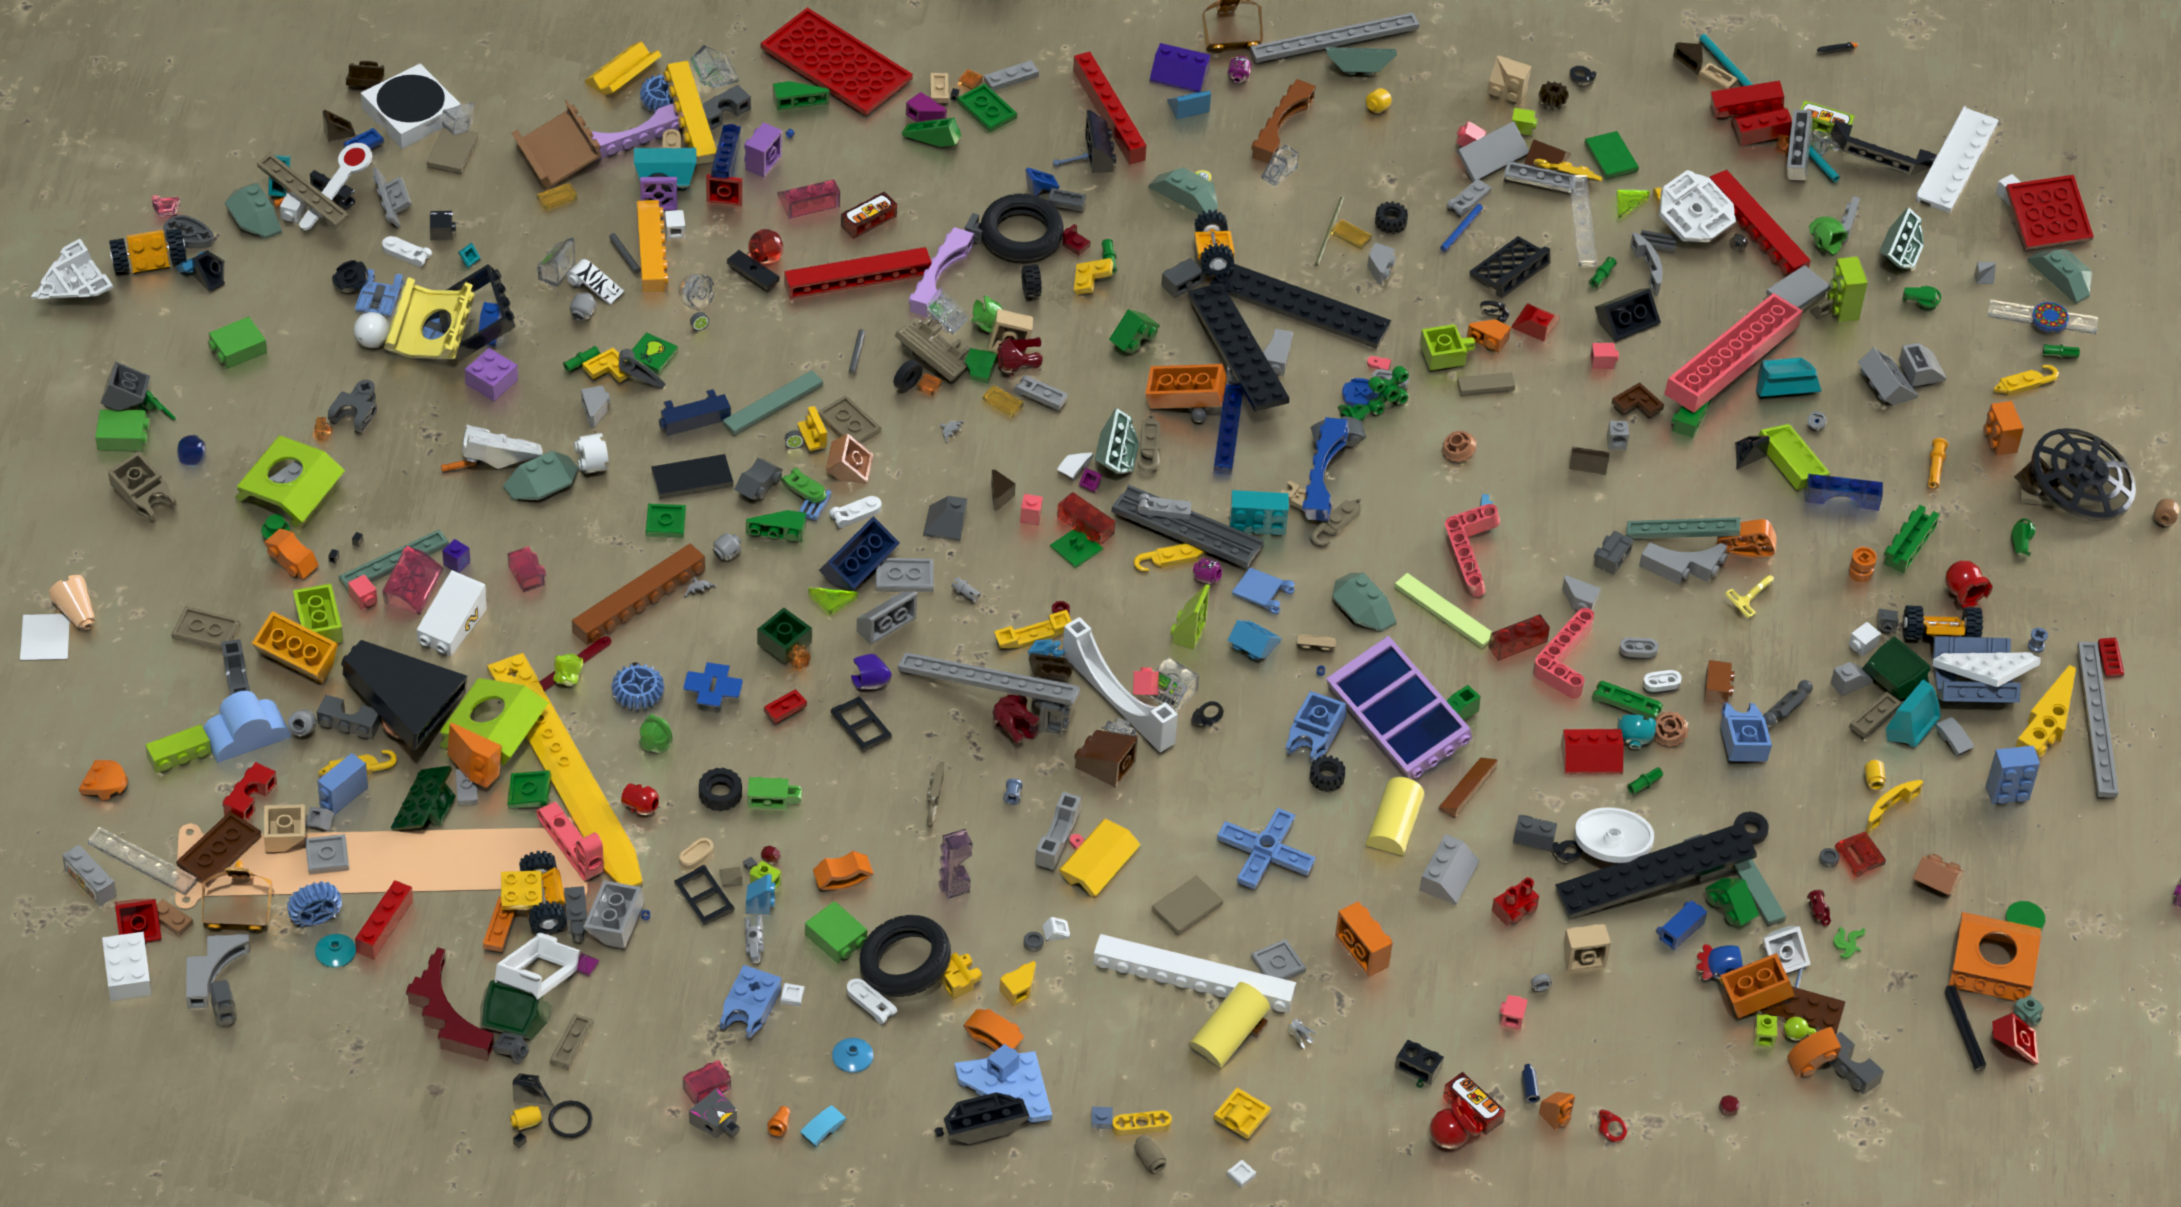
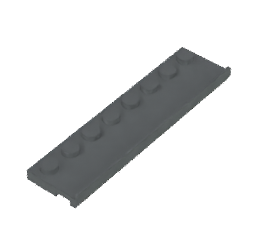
M1129 484L1126 491L1119 496L1111 509V512L1245 568H1248L1261 548L1264 547V540L1192 510L1190 520L1140 514L1138 512L1140 494L1145 493L1150 497H1160Z

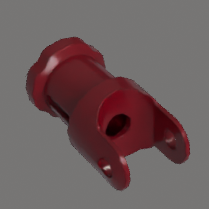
M1813 890L1807 896L1808 901L1812 905V914L1818 920H1821L1823 926H1828L1831 923L1830 908L1825 903L1824 891Z

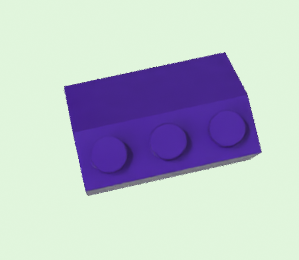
M1160 43L1155 54L1149 81L1192 92H1201L1210 69L1211 55Z

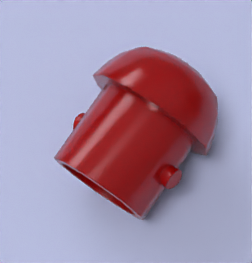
M630 783L623 790L621 802L622 805L631 808V811L635 812L636 810L637 814L646 816L654 813L657 809L659 794L650 786L643 788L642 784L635 785Z

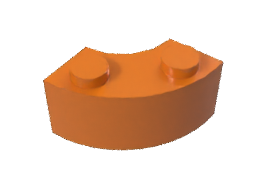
M278 529L264 542L268 548V554L275 558L292 577L297 576L305 579L319 566L313 551L302 545L291 531Z
M851 851L840 858H825L813 869L819 889L823 890L849 888L863 882L874 874L867 855Z
M976 1009L963 1025L974 1041L985 1043L994 1051L1004 1044L1015 1049L1024 1038L1020 1028L1015 1023H1010L990 1009Z
M1832 1027L1813 1033L1792 1048L1787 1058L1796 1077H1807L1815 1073L1825 1062L1836 1059L1841 1046Z

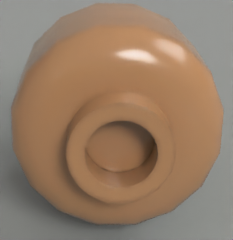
M2167 498L2160 500L2154 510L2155 521L2162 526H2171L2176 523L2180 513L2178 503Z

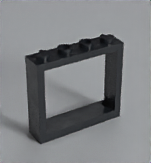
M489 264L447 289L459 291L466 282L472 284L471 292H475L491 282L502 318L463 342L461 339L456 357L460 360L516 327L513 320L515 316L509 307L510 301L505 295L506 288L500 279L502 278L501 273ZM438 311L444 332L446 333L451 325V314L447 311Z

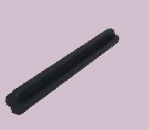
M1948 985L1946 986L1945 993L1976 1070H1983L1986 1062L1956 986Z

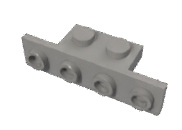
M375 167L373 168V180L379 187L377 192L383 199L381 204L387 211L385 216L390 224L393 223L399 228L401 225L397 213L412 206L404 180L399 176L386 184L384 176Z

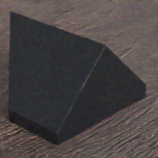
M209 250L192 258L194 277L208 292L225 284V260L209 252Z
M1769 435L1748 436L1735 442L1736 470L1766 457L1770 441Z
M519 1073L513 1079V1101L554 1106L539 1080V1075Z

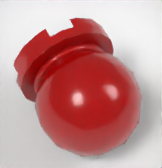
M1957 561L1946 571L1945 583L1948 590L1957 596V602L1963 608H1973L1979 605L1977 602L1983 597L1987 599L1992 592L1993 586L1990 580L1983 577L1980 568L1971 561Z
M1460 1097L1451 1102L1452 1109L1445 1108L1438 1111L1429 1126L1430 1135L1434 1142L1445 1149L1458 1148L1468 1140L1469 1134L1476 1136L1483 1131L1482 1123L1477 1124L1474 1116L1477 1115L1465 1100L1461 1101Z

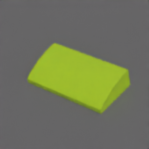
M1790 424L1760 430L1758 436L1769 435L1770 437L1767 455L1796 490L1812 486L1830 476L1827 468Z

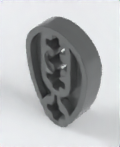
M177 215L171 217L163 226L166 241V231L181 228L185 248H209L214 244L213 232L204 223L190 216Z

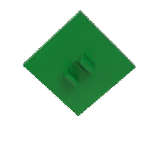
M1078 526L1050 544L1052 549L1075 568L1103 550L1101 545Z

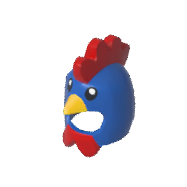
M1705 944L1702 947L1703 952L1697 954V960L1701 963L1696 965V969L1699 972H1703V980H1709L1713 977L1718 979L1723 985L1720 975L1743 967L1739 946L1726 945L1713 949L1710 945Z

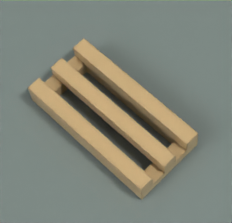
M1710 62L1699 71L1700 77L1721 89L1732 88L1733 84H1736L1738 78Z

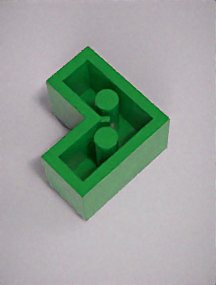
M1128 309L1109 340L1124 352L1133 354L1139 348L1142 338L1151 341L1157 335L1160 325L1146 314Z
M1721 878L1705 888L1708 902L1711 906L1723 907L1725 918L1730 925L1742 926L1759 916L1745 879Z

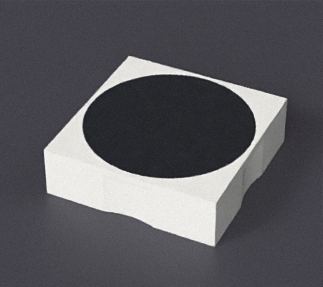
M421 63L361 92L362 109L386 130L387 134L401 149L420 141L430 133L441 130L444 125L449 126L462 119L461 104Z

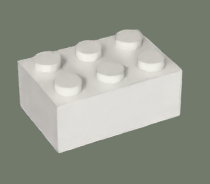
M138 932L102 937L110 1001L152 995L144 933Z

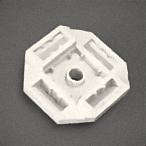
M1687 170L1665 185L1661 190L1659 216L1682 241L1710 242L1736 222L1733 203L1708 177L1694 174V172Z

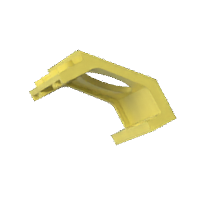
M408 277L403 285L383 349L408 358L455 359L475 296L471 292L472 284L465 282L459 291L429 290L415 285V279ZM438 311L449 312L452 321L448 331L437 339H426L423 336V325L427 318Z

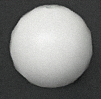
M367 312L360 315L354 323V337L363 347L378 348L386 342L390 325L383 315L376 312Z

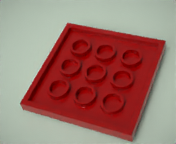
M2074 174L2007 184L2005 187L2025 250L2093 240L2094 235Z

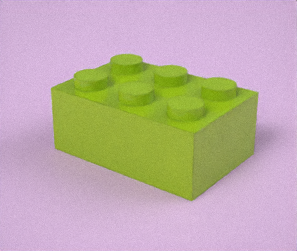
M1858 256L1837 258L1836 265L1833 267V278L1830 279V291L1827 292L1828 300H1834L1832 312L1833 315H1836L1838 322L1860 319L1868 282Z
M325 584L293 590L298 623L336 643L343 642L342 625L332 585Z

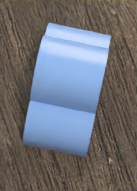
M250 691L236 692L227 697L220 706V714L209 719L203 727L210 740L211 752L217 763L291 738V732L275 702L268 699L258 700L256 695Z

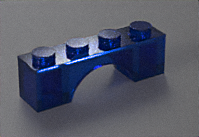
M1808 474L1805 486V502L1824 504L1827 500L1834 497H1848L1855 500L1859 504L1860 509L1879 511L1883 497V482Z

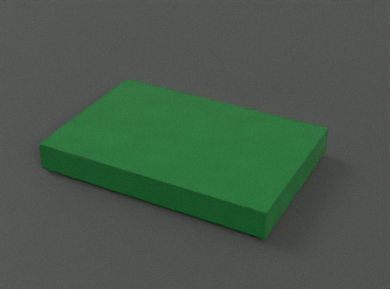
M985 83L957 97V103L989 133L1017 118L1018 113Z
M1618 131L1585 138V145L1606 179L1639 170L1638 164Z

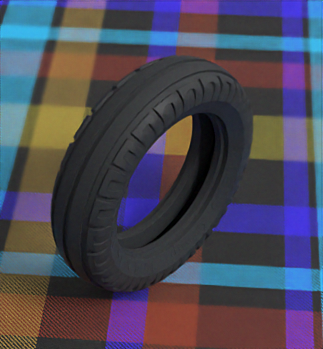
M1022 193L1001 197L990 204L983 214L980 227L983 231V241L994 254L1005 260L1020 263L1034 262L1049 256L1059 246L1064 232L1062 217L1054 205L1039 196ZM1026 214L1040 219L1046 225L1047 231L1039 239L1029 242H1018L1003 236L999 232L997 225L1008 216Z
M920 915L898 916L885 921L884 924H880L864 941L859 958L861 973L866 982L883 995L892 997L912 996L930 988L942 977L950 962L951 945L944 929L934 920ZM919 937L931 943V953L927 960L911 972L895 975L888 974L879 968V961L883 952L890 945L901 939Z

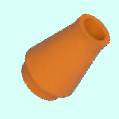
M780 1106L778 1111L768 1121V1131L773 1136H782L786 1133L791 1112L788 1107Z

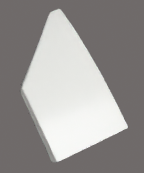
M1091 452L1067 455L1057 468V471L1074 481L1081 469L1087 467L1094 455Z

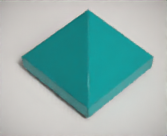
M469 243L458 252L467 268L481 258L473 243Z

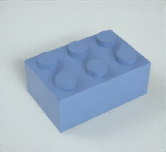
M2034 746L1996 749L1986 783L1992 804L2030 800L2040 766Z

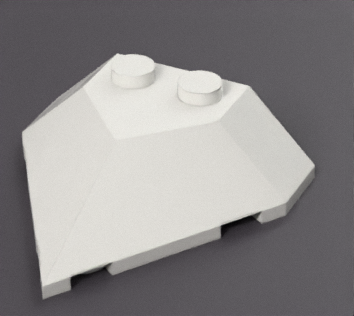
M78 239L63 247L60 252L61 256L57 262H53L40 282L41 286L37 292L34 291L31 299L99 296L112 289L113 285L105 273L102 274L92 261L88 249L81 239Z

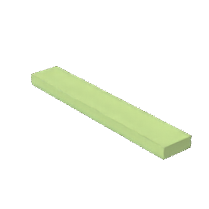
M1406 573L1395 583L1394 587L1482 649L1492 641L1495 633L1410 574Z

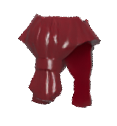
M1009 337L1000 343L997 348L1000 370L1013 377L1021 367H1040L1043 362L1042 355L1037 352L1032 354L1022 353L1027 347H1040V337L1015 340Z
M1008 694L1000 698L994 705L992 711L994 727H1003L1017 744L1023 740L1024 735L1027 738H1035L1039 733V725L1037 723L1040 719L1027 710L1028 700L1026 696ZM1015 726H1017L1019 729H1021V730L1023 731L1024 735L1021 734V733L1017 730V728H1015Z

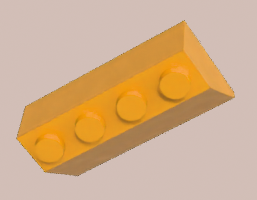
M273 611L252 642L257 652L323 684L333 668L338 646L336 642Z

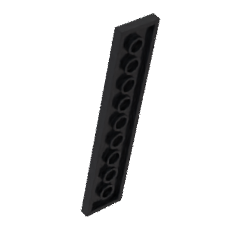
M1237 264L1234 265L1232 272L1229 271L1228 275L1224 273L1222 278L1218 275V278H1213L1210 282V285L1222 282L1231 297L1375 349L1379 347L1391 326L1392 320Z
M1223 283L1188 291V298L1254 412L1288 404L1289 396Z
M1739 823L1639 856L1627 863H1618L1555 884L1570 920L1757 858V852L1743 823Z

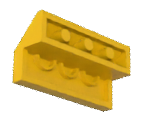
M640 41L629 46L584 81L603 95H607L616 91L662 55L659 50L649 53L643 42Z
M1103 819L1058 871L1070 885L1080 883L1088 894L1094 897L1141 844L1128 829L1110 820Z

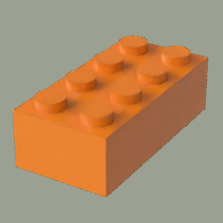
M1223 364L1151 366L1145 395L1150 409L1222 407L1227 377Z

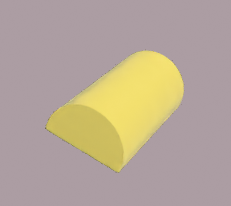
M1395 777L1387 782L1365 846L1404 856L1424 799V790L1417 782L1405 777Z
M1238 982L1188 1045L1222 1068L1269 1011L1270 1004L1268 1000L1251 985L1245 982Z

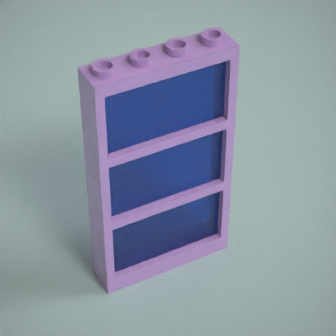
M1389 635L1326 678L1331 692L1339 701L1346 703V709L1406 778L1411 780L1419 778L1424 771L1430 767H1435L1440 760L1452 755L1456 749L1468 744L1472 739L1470 727Z

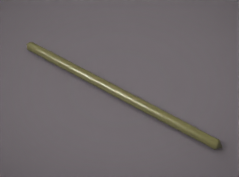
M1340 197L1317 256L1316 266H1319L1344 201L1343 197Z

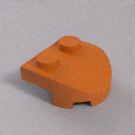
M94 760L78 790L81 795H98L101 801L111 798L110 795L116 791L121 793L125 789L128 778L121 765L116 761Z

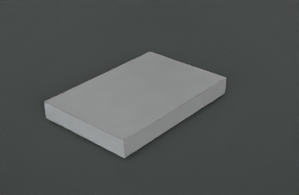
M1804 265L1768 288L1766 294L1770 296L1774 293L1801 309L1829 291L1830 285Z
M885 558L876 567V591L933 592L934 590L933 559Z

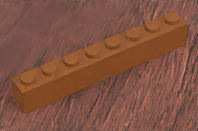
M691 543L572 619V633L587 646L592 642H596L601 636L613 631L621 623L642 612L647 606L657 602L667 593H671L676 587L686 583L696 574H700L705 569V556Z

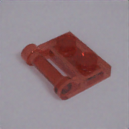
M1866 831L1841 840L1834 846L1837 852L1843 855L1853 869L1852 873L1855 877H1860L1867 871L1885 865L1886 859ZM1851 847L1862 864L1859 865L1847 848Z

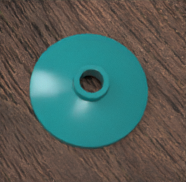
M343 934L327 935L320 939L315 947L317 960L322 965L330 968H339L349 964L356 954L354 941Z

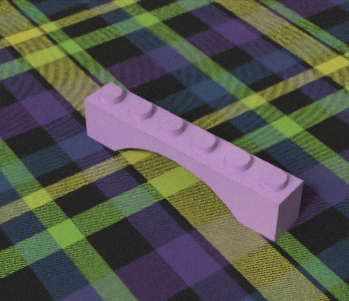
M673 103L658 108L648 121L633 129L615 133L593 131L592 134L594 136L592 140L596 139L601 146L599 151L602 156L598 159L661 138L668 129L683 130V128L679 127V116L674 111Z
M953 227L952 231L947 233L944 244L939 246L937 256L931 260L930 268L925 270L922 281L917 283L915 293H911L909 297L910 312L925 317H932L934 312L927 305L934 296L938 299L935 295L936 293L938 294L936 282L946 268L968 256L973 247L974 233Z

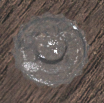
M1117 717L1115 722L1107 721L1101 727V729L1108 732L1136 736V729L1129 727L1131 722Z

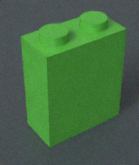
M249 316L209 332L208 346L212 352L216 353L219 363H223L227 369L267 353L266 339Z
M100 410L95 436L97 450L143 451L144 443L148 441L146 429L150 428V419L146 418L145 410Z
M835 901L805 922V935L837 964L843 959L849 958L858 948H862L867 938L868 930Z

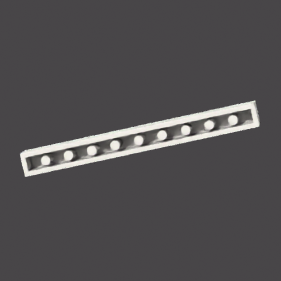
M1102 934L1099 936L1094 951L1093 965L1101 968H1108L1141 978H1149L1161 983L1165 982L1181 988L1185 987L1198 992L1213 994L1218 997L1226 998L1238 982H1245L1257 989L1268 1000L1270 1009L1278 1012L1289 1013L1295 995L1296 982Z

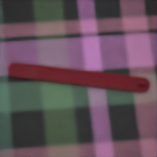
M604 636L577 656L583 658L584 664L611 645L612 640L610 637ZM555 671L539 681L544 692L556 684L553 680L556 674Z

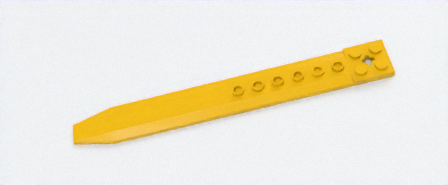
M524 653L487 665V671L493 680L525 685L549 702L525 736L544 771L550 770L551 783L581 836L584 838L594 832L599 835L603 844V871L616 883L632 886L643 885L635 848L540 685ZM510 673H516V676L513 677L512 675H509V674H510Z

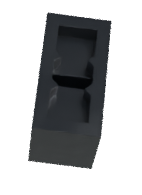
M1407 1040L1396 1056L1395 1069L1418 1080L1422 1079L1424 1083L1431 1086L1442 1069L1444 1056L1421 1046L1419 1043Z

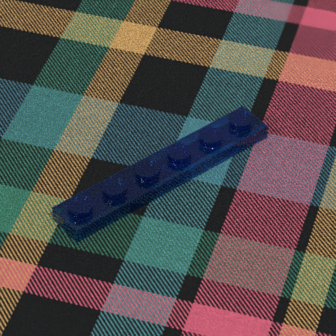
M734 124L723 125L711 169V177H730L741 134L740 126Z
M1226 384L1213 470L1215 472L1232 474L1243 391L1237 385Z

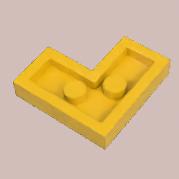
M1108 258L1076 264L1075 294L1091 293L1094 289V279L1112 276V259Z
M614 348L582 363L583 369L592 379L607 372H610L619 383L631 377L630 374L620 369L619 353Z

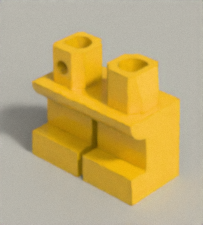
M957 952L953 953L945 973L939 979L953 1000L974 990V984L982 980V973L979 968L976 967L968 970V967L972 966L973 962L968 953L960 956Z

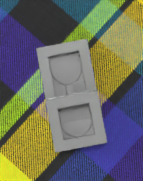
M1953 717L1935 724L1944 742L1948 741L1955 756L1974 748L1966 732Z

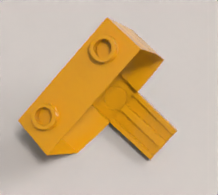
M1218 0L1208 6L1202 13L1206 49L1221 50L1224 47L1248 46L1250 48V46L1261 44L1263 41L1262 8L1251 0ZM1238 4L1258 6L1260 40L1210 44L1205 18L1206 11L1217 7V13H1228V11L1235 12Z
M240 860L236 862L235 867L225 868V871L217 873L202 882V923L204 919L206 882L225 875L235 879L236 877L240 879H253V876H257L250 872L249 869L243 868ZM260 877L270 885L265 925L222 923L203 924H208V928H220L221 925L249 926L250 930H261V926L268 927L271 906L272 880L265 877Z

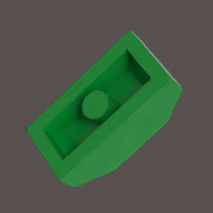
M970 348L965 359V363L970 370V379L988 384L998 362V353Z

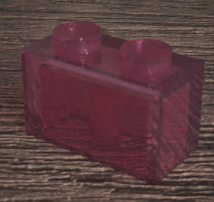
M529 546L507 553L508 567L523 592L545 585V568L539 565L536 553H532Z
M719 1060L707 1063L704 1067L683 1076V1090L694 1106L715 1088H718L722 1093L731 1089V1076Z

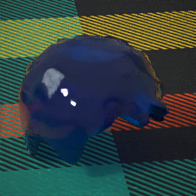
M197 435L183 437L177 446L179 461L186 465L198 464L202 456L205 455V442Z

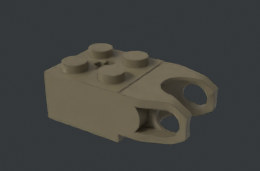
M139 451L108 471L110 485L139 515L150 521L155 520L154 512L151 509L155 503L162 502L171 507L177 505L176 499L170 492L168 483Z

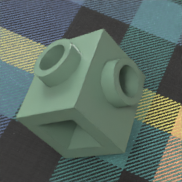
M2029 995L2024 999L2020 998L2016 1001L2013 1013L2030 1027H2033L2042 1020L2041 1016L2044 1007L2038 1000Z

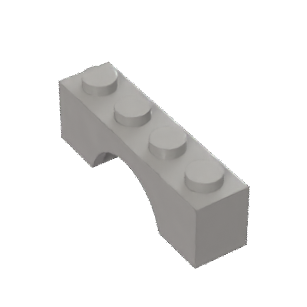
M1062 792L1056 805L1050 829L1046 836H1042L1036 849L1035 865L1051 870L1055 869L1080 814L1082 797Z

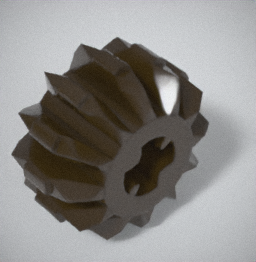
M1554 80L1553 83L1547 81L1546 84H1542L1538 96L1542 105H1545L1546 108L1551 107L1553 110L1555 107L1560 109L1561 106H1565L1569 94L1567 86H1562V82L1556 83Z

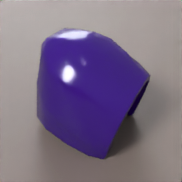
M867 654L853 659L860 674L851 675V679L858 689H879L890 681L892 677L890 669L876 654Z

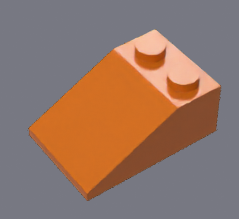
M450 723L447 755L470 781L487 788L499 777L502 745L459 725Z

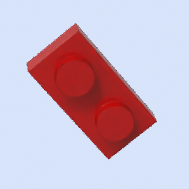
M795 689L764 706V712L776 724L807 707V701Z

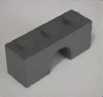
M739 85L702 103L710 131L723 125L724 111L732 112L737 117L751 110V96Z
M330 695L324 696L316 712L319 725L372 740L382 723L381 716L374 708L362 705L357 713L346 714L344 699Z
M1840 1032L1836 1035L1841 1046L1838 1057L1826 1063L1835 1068L1840 1076L1848 1080L1854 1089L1865 1095L1881 1083L1884 1071L1870 1058L1862 1063L1852 1061L1850 1058L1853 1055L1855 1044Z

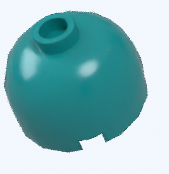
M1624 715L1622 720L1618 718L1617 729H1622L1624 743L1628 744L1630 748L1639 749L1653 740L1657 722L1650 717L1649 721L1644 720L1643 715Z

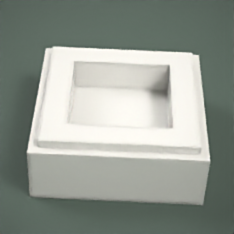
M784 983L780 1004L801 1007L805 986Z
M1241 1160L1227 1171V1176L1242 1188L1256 1177V1172Z

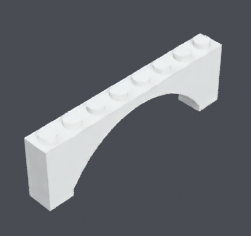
M1080 617L1065 625L1063 649L1065 652L1062 656L1067 658V661L1160 753L1174 745L1178 714L1166 702L1155 707L1147 705L1132 696L1120 684L1107 666L1096 645L1092 629Z

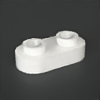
M1675 670L1652 672L1645 675L1643 686L1649 692L1674 690L1679 688L1682 677Z

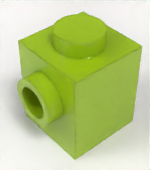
M1514 108L1512 122H1515L1520 134L1531 136L1532 129H1536L1537 118H1534L1535 111Z
M761 861L749 873L750 884L770 874L772 875V883H775L776 890L781 885V871Z
M1757 1014L1754 1025V1046L1774 1048L1777 1038V1016Z

